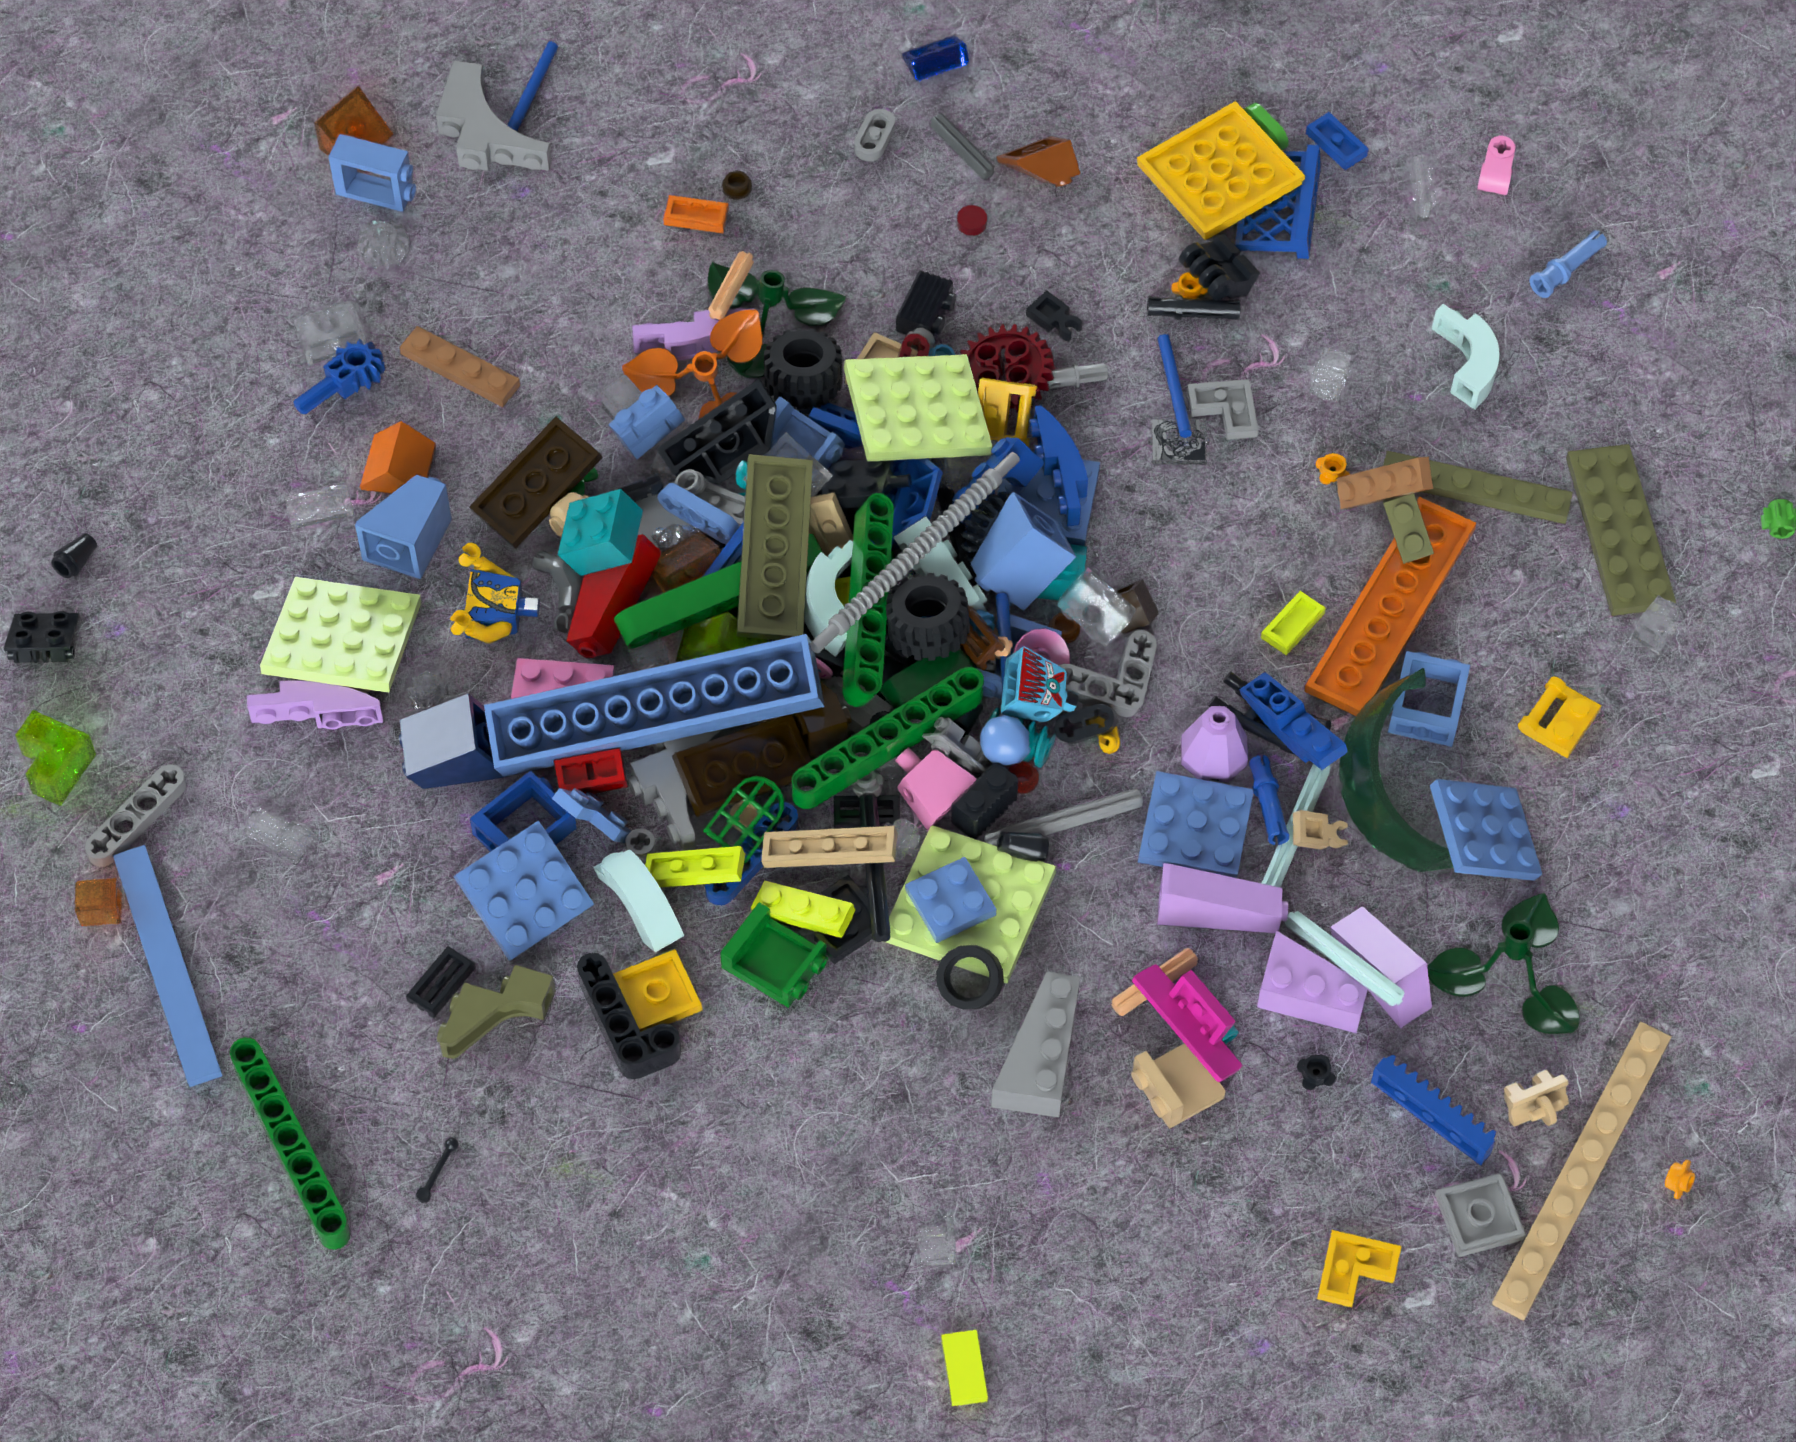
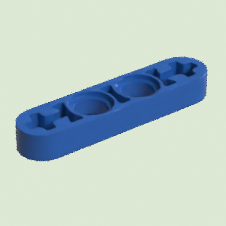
M784 802V810L780 816L783 818L788 815L789 822L783 820L778 826L774 825L770 832H775L773 829L776 826L777 832L795 831L797 829L798 812L792 804ZM779 803L772 806L769 810L775 817L779 811ZM764 815L753 828V833L757 836H762L772 823V820ZM747 836L740 845L745 852V858L754 847V840L750 836ZM757 848L748 861L751 866L742 872L741 881L726 882V892L723 890H719L717 893L714 892V885L721 887L724 883L705 884V895L710 903L720 906L726 905L737 896L763 867L761 862L763 848Z

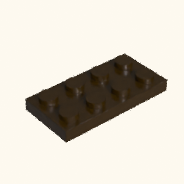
M555 417L469 508L516 549L550 514L552 506L570 493L603 457L595 448L559 418Z
M792 714L687 748L672 755L696 817L719 810L732 793V789L746 778L753 776L765 777L773 781L780 789L792 785L793 774L811 762ZM758 782L745 783L740 789L749 795ZM764 783L754 797L774 790ZM736 793L726 807L737 804L744 798Z

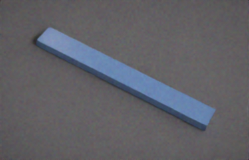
M142 845L115 854L113 858L188 1085L192 1087L222 1077L146 846Z

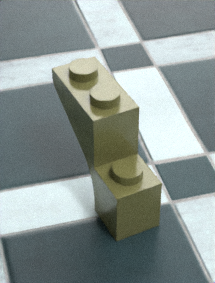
M1415 493L1384 500L1383 504L1403 564L1434 554Z
M515 965L511 975L504 977L500 993L464 982L460 994L455 993L451 1000L449 1008L451 1015L448 1022H443L438 1031L437 1042L440 1043L442 1056L450 1059L457 1058L506 1019L526 1016L544 1020L556 992L554 976Z

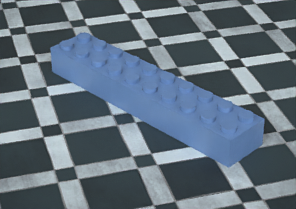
M807 634L486 704L484 709L494 769L503 777L529 772L530 770L555 766L554 760L617 748H620V751L825 707L815 652L812 651L810 646L812 641Z

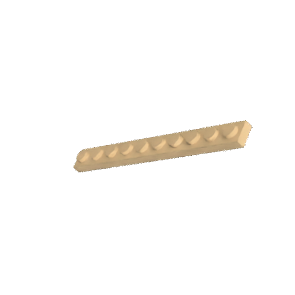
M1640 1021L1493 1300V1306L1522 1321L1525 1320L1672 1036Z

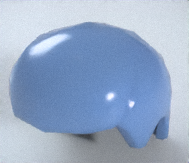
M1008 715L994 717L985 723V726L982 728L980 746L985 757L992 763H1000L1002 766L1021 763L1031 751L1029 747V731L1017 718Z

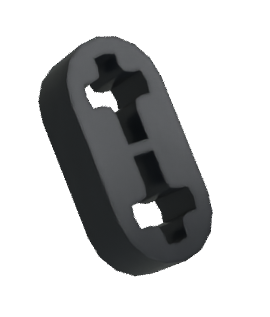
M1104 704L1091 705L1060 716L1054 726L1055 733L1063 742L1070 744L1079 743L1111 732L1116 727L1117 714L1110 706ZM1101 710L1103 714L1109 715V719L1104 721L1105 727L1102 728L1097 723L1089 725V720L1098 717V711ZM1068 720L1073 724H1083V727L1074 730L1073 737L1070 734L1063 733V729L1068 726Z

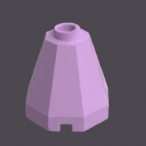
M1211 706L1181 735V765L1197 779L1207 781L1219 779V782H1229L1247 766V735L1236 715L1225 706Z

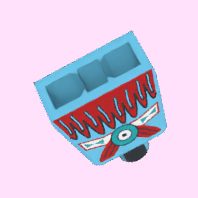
M1023 646L1006 659L1001 704L1002 714L1038 722H1048L1061 713L1062 710L1067 712L1074 711L1078 703V695L1065 690L1067 677L1065 669L1031 649Z

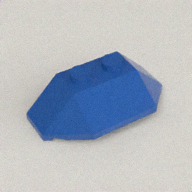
M928 459L894 460L896 469L893 476L910 474L912 486L910 488H893L887 495L894 506L891 551L900 548L894 539L896 535L924 517H927L929 521L931 519L943 472Z

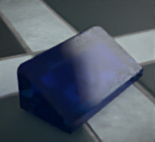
M955 35L902 53L903 60L917 81L969 63L966 43Z

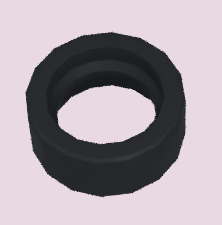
M978 945L959 946L950 950L940 960L936 971L937 987L941 996L950 1005L962 1010L981 1009L991 1004L1000 994L1004 983L1003 968L999 959L990 950ZM966 957H974L981 960L989 971L990 981L987 989L981 995L973 998L959 995L951 984L950 974L953 966L959 960Z

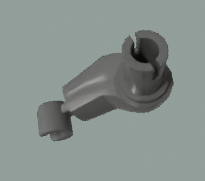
M539 551L536 554L544 559L534 556L533 567L537 571H543L552 575L553 581L559 589L558 609L563 612L556 616L554 628L557 631L566 633L570 629L583 575L580 576L558 555Z

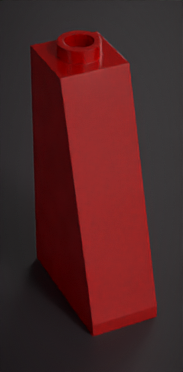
M644 534L637 536L632 563L586 574L583 577L566 642L584 658H594L612 652L621 634L614 622V617L622 610L636 605L661 556L662 551Z

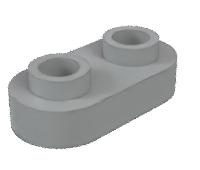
M874 109L867 114L854 141V151L859 159L875 161L882 157L895 131V117L890 111Z

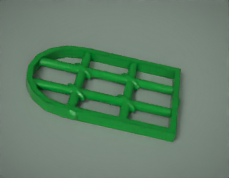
M753 776L744 779L732 789L730 796L703 832L722 847H731L722 839L732 825H736L742 830V835L734 846H740L747 836H750L757 842L744 860V864L747 863L764 840V833L760 838L753 833V828L761 817L765 815L772 820V823L765 832H770L773 826L778 823L784 810V798L781 790L773 781L765 777ZM757 781V785L749 795L740 789L745 783ZM765 783L774 792L762 807L754 800L756 799L754 796ZM737 793L744 799L742 800V805L732 816L724 808ZM777 797L779 800V811L775 817L769 812V807ZM750 803L758 809V814L749 826L746 827L739 822L740 818L738 817ZM722 814L728 819L726 821L728 823L717 836L709 828L718 816Z

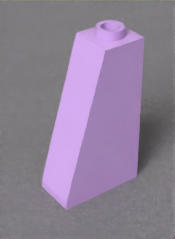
M1163 863L1157 925L1276 933V931L1279 932L1281 921H1287L1288 901H1282L1283 888Z

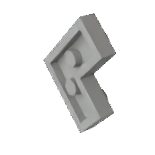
M1249 379L1188 384L1187 395L1191 417L1222 414L1226 440L1258 437L1259 430Z

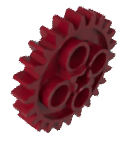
M1001 324L999 332L996 333L989 327V335L984 336L981 333H977L979 341L968 340L967 343L970 350H960L961 355L967 354L977 392L981 378L1003 381L1002 349L1004 348L1007 362L1005 365L1007 382L1036 385V396H1032V398L1042 400L1040 390L1049 391L1050 388L1047 381L1054 380L1052 370H1055L1052 351L1048 348L1046 340H1041L1038 332L1030 334L1028 327L1019 332L1017 325L1014 324L1010 331H1006L1004 324ZM1011 394L1010 409L1014 408L1018 413L1020 395Z

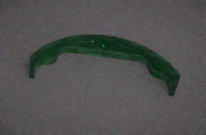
M1424 668L1385 687L1365 704L1353 720L1345 736L1344 742L1348 752L1340 757L1339 779L1343 785L1341 791L1342 798L1352 822L1355 823L1360 832L1365 836L1367 842L1377 851L1406 865L1407 868L1419 872L1453 868L1449 850L1419 834L1396 811L1383 786L1379 770L1378 750L1386 717L1392 712L1397 698L1405 690L1426 686Z

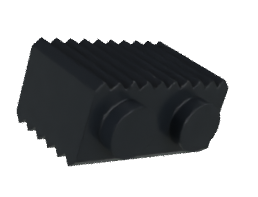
M920 270L896 316V332L907 335L908 332H913L916 328H924L933 337L935 333L940 334L945 323V317L943 316L946 310L952 311L956 301V294L953 293V281Z
M993 763L951 804L952 824L968 837L977 840V837L982 835V831H986V827H991V823L995 822V818H999L1000 814H1004V810H1008V805H1012L1013 801H1017L1018 777L1000 763Z

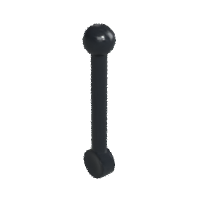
M451 1137L445 1141V1150L424 1187L418 1189L416 1196L421 1203H426L430 1200V1190L450 1153L458 1148V1141L455 1138Z

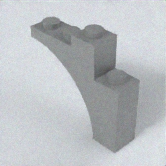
M454 60L436 113L439 134L459 137L456 146L459 166L471 170L488 171L490 163L496 162L502 165H515L532 170L549 171L552 163L550 143L527 137L502 122L493 113L484 97L485 80L483 65Z
M739 726L652 744L656 752L655 754L630 763L631 777L627 779L633 795H640L645 806L654 803L659 817L665 816L669 823L666 828L672 843H679L682 851L696 849L695 832L688 815L689 797L674 764L672 755L687 748L740 731Z

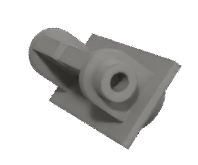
M939 717L934 723L935 732L923 733L922 737L932 744V750L940 751L970 774L984 773L987 770L981 765L987 761V758L982 752L980 743L970 735H966L961 743L960 740L965 731L950 718Z

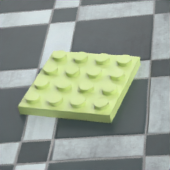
M967 354L845 360L844 372L867 461L991 455L993 446Z
M295 577L261 661V674L389 693L421 605V596L418 594Z
M932 825L889 916L891 938L886 942L939 961L956 947L978 945L990 950L999 959L1003 968L1004 983L1008 984L1056 874V866L1039 860L1035 862L1019 859L1006 852L998 851L997 846ZM966 857L996 907V916L936 943L905 890V884ZM974 957L963 958L954 965L989 977L986 965Z

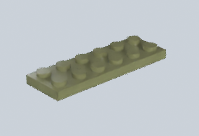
M1623 444L1568 451L1566 457L1611 616L1674 608L1676 599L1630 445Z
M748 455L736 637L781 640L803 635L813 460Z

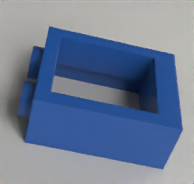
M531 770L470 818L472 834L490 852L509 840L496 825L531 797L557 820L546 829L555 846L577 828L575 817L552 799L555 793L551 784L543 777L539 779Z

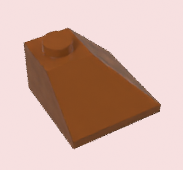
M1049 136L996 156L998 163L1042 182L1055 184V187L1067 185L1072 182V177L1081 174L1070 139Z

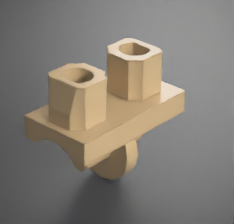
M1544 1070L1535 1074L1532 1078V1087L1526 1090L1521 1084L1516 1082L1504 1088V1100L1508 1106L1509 1121L1513 1127L1530 1120L1534 1122L1542 1119L1547 1126L1555 1124L1557 1122L1556 1112L1564 1109V1106L1569 1104L1566 1093V1086L1568 1085L1566 1077L1563 1074L1554 1077L1548 1070Z

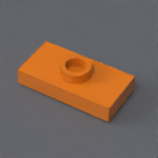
M669 195L663 223L667 226L723 233L729 211V203Z

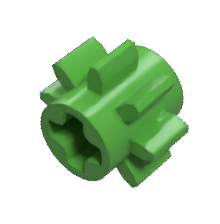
M1777 499L1770 502L1768 508H1763L1764 514L1761 515L1762 530L1769 529L1770 535L1778 539L1788 538L1795 533L1796 508L1793 509V503L1786 499Z

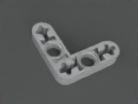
M1137 630L1130 635L1124 646L1117 679L1072 664L1065 663L1059 665L1065 669L1067 677H1069L1068 681L1070 684L1066 685L1065 690L1077 694L1078 702L1089 706L1104 704L1114 709L1117 715L1123 717L1134 716L1144 702L1157 647L1155 637L1146 630ZM1137 642L1143 643L1144 648L1140 658L1135 657L1138 651ZM1128 667L1137 668L1141 672L1142 678L1138 680L1130 678L1126 669ZM1082 680L1085 683L1083 684L1081 690H1079L1078 688L1080 686V681ZM1089 685H1100L1104 689L1105 695L1102 697L1093 695L1089 690ZM1115 691L1114 699L1110 700L1112 692ZM1124 696L1130 697L1131 705L1125 704Z

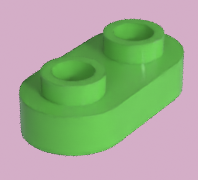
M1253 103L1244 108L1248 115L1281 150L1288 147L1289 142L1286 132L1260 104Z

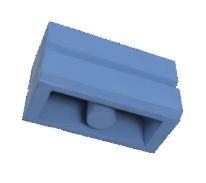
M656 385L652 389L642 392L639 400L628 409L619 411L614 420L608 425L623 446L636 459H639L684 422L685 418L669 396Z

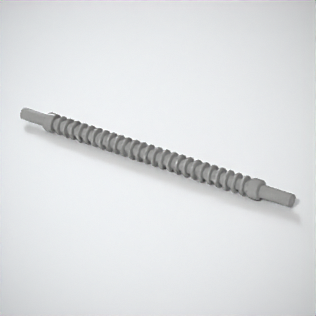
M1011 452L994 469L986 470L981 478H978L976 483H973L965 491V494H961L959 499H956L954 504L948 507V510L943 511V514L939 515L937 520L931 523V526L926 527V530L920 533V537H916L914 542L909 544L908 548L903 549V552L897 555V559H893L891 564L886 565L885 570H881L880 574L874 577V581H870L868 586L863 587L862 592H858L856 597L851 599L850 603L845 604L844 609H840L838 614L829 619V626L810 643L812 651L815 653L821 652L837 635L845 634L850 626L855 624V620L861 618V614L867 613V609L872 608L873 603H877L879 598L884 596L885 592L890 591V588L896 585V581H900L902 576L908 573V570L913 569V566L919 563V559H923L925 554L931 551V548L936 547V544L942 541V537H946L948 532L953 531V528L959 525V521H963L965 516H968L970 511L976 508V505L981 504V501L986 499L987 495L991 494L993 490L1002 484V478L1019 463V456Z

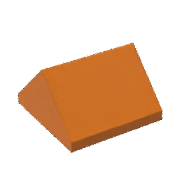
M403 421L374 434L360 489L392 494L415 475L428 478L436 443Z

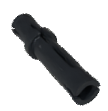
M1176 295L1175 298L1148 296L1147 316L1174 317L1175 320H1181L1182 317L1240 319V300L1183 298L1182 295Z

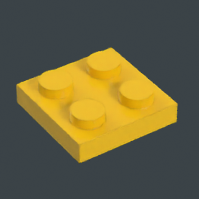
M676 949L613 973L640 1032L656 1025L673 1023L702 1011V1004Z

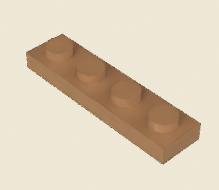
M416 326L399 347L401 355L501 407H504L520 387L519 378L419 326Z
M1418 457L1337 478L1340 508L1351 509L1433 489L1429 457Z

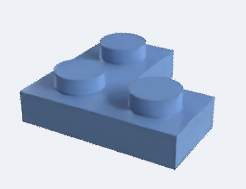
M559 788L552 798L573 817L591 822L615 842L625 843L627 835L631 832L626 827L628 821L614 811L610 813L601 807L604 802L589 791L584 794L576 788L572 791Z

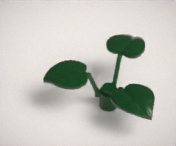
M715 262L711 263L707 278L708 291L712 299H714L730 267H725ZM767 270L761 274L758 281L752 274H747L730 308H738L744 301L751 303L758 294L759 300L764 305L760 321L763 337L769 307L776 306L781 302L782 298H784L788 309L795 310L794 316L796 320L808 326L820 327L830 323L836 317L845 303L846 296L827 290L806 287L795 289L788 295L789 288L784 287V275L776 270ZM762 344L759 354L751 361L735 363L728 356L727 361L740 376L753 379L764 377V351H766L767 344Z
M1545 893L1535 895L1518 903L1505 914L1501 924L1502 933L1505 936L1504 942L1498 943L1496 951L1485 965L1481 966V960L1478 955L1466 948L1448 949L1427 965L1428 978L1437 988L1453 996L1467 997L1475 995L1485 988L1486 980L1482 973L1490 970L1502 952H1505L1512 960L1519 961L1525 959L1530 991L1533 997L1526 999L1522 1006V1016L1525 1022L1532 1029L1546 1034L1572 1033L1578 1029L1580 1021L1579 1011L1575 1001L1568 992L1554 985L1546 986L1540 993L1536 988L1531 947L1542 948L1552 944L1559 932L1558 920L1549 905Z

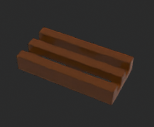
M968 605L969 617L991 644L988 646L970 624L969 635L983 652L979 655L968 640L965 644H960V646L974 664L984 671L988 667L986 664L988 659L993 661L997 657L995 652L997 650L1002 652L1005 645L978 612Z

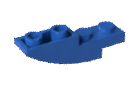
M1035 406L1034 419H1029L1031 438H1037L1038 445H1034V453L1044 462L1042 466L1044 476L1052 475L1054 489H1060L1061 495L1057 496L1058 511L1060 515L1065 514L1067 527L1080 525L1081 504L1079 498L1087 497L1088 489L1085 465L1072 438L1059 421L1043 406Z
M1266 672L1239 689L1243 698L1260 719L1304 763L1311 761L1323 770L1348 752L1345 742L1306 712L1304 703Z

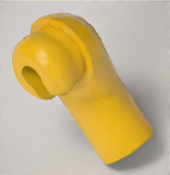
M1098 716L1096 719L1089 720V725L1097 723L1103 728L1105 727L1104 721L1106 719ZM1117 726L1111 732L1098 736L1099 746L1104 753L1112 754L1119 749L1121 742Z

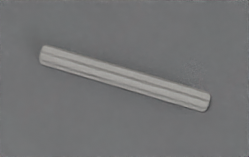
M1131 789L985 833V843L997 846L998 837L1002 831L1040 832L1042 836L1137 809L1143 804L1142 795L1138 789Z

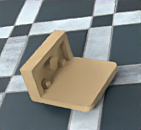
M1185 1043L1155 1060L1150 1057L1147 1051L1134 1057L1132 1078L1136 1086L1143 1090L1150 1100L1156 1115L1164 1120L1169 1129L1216 1104L1225 1097L1224 1087L1213 1078Z

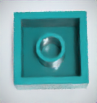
M622 489L570 502L558 556L580 576L632 563L643 509Z

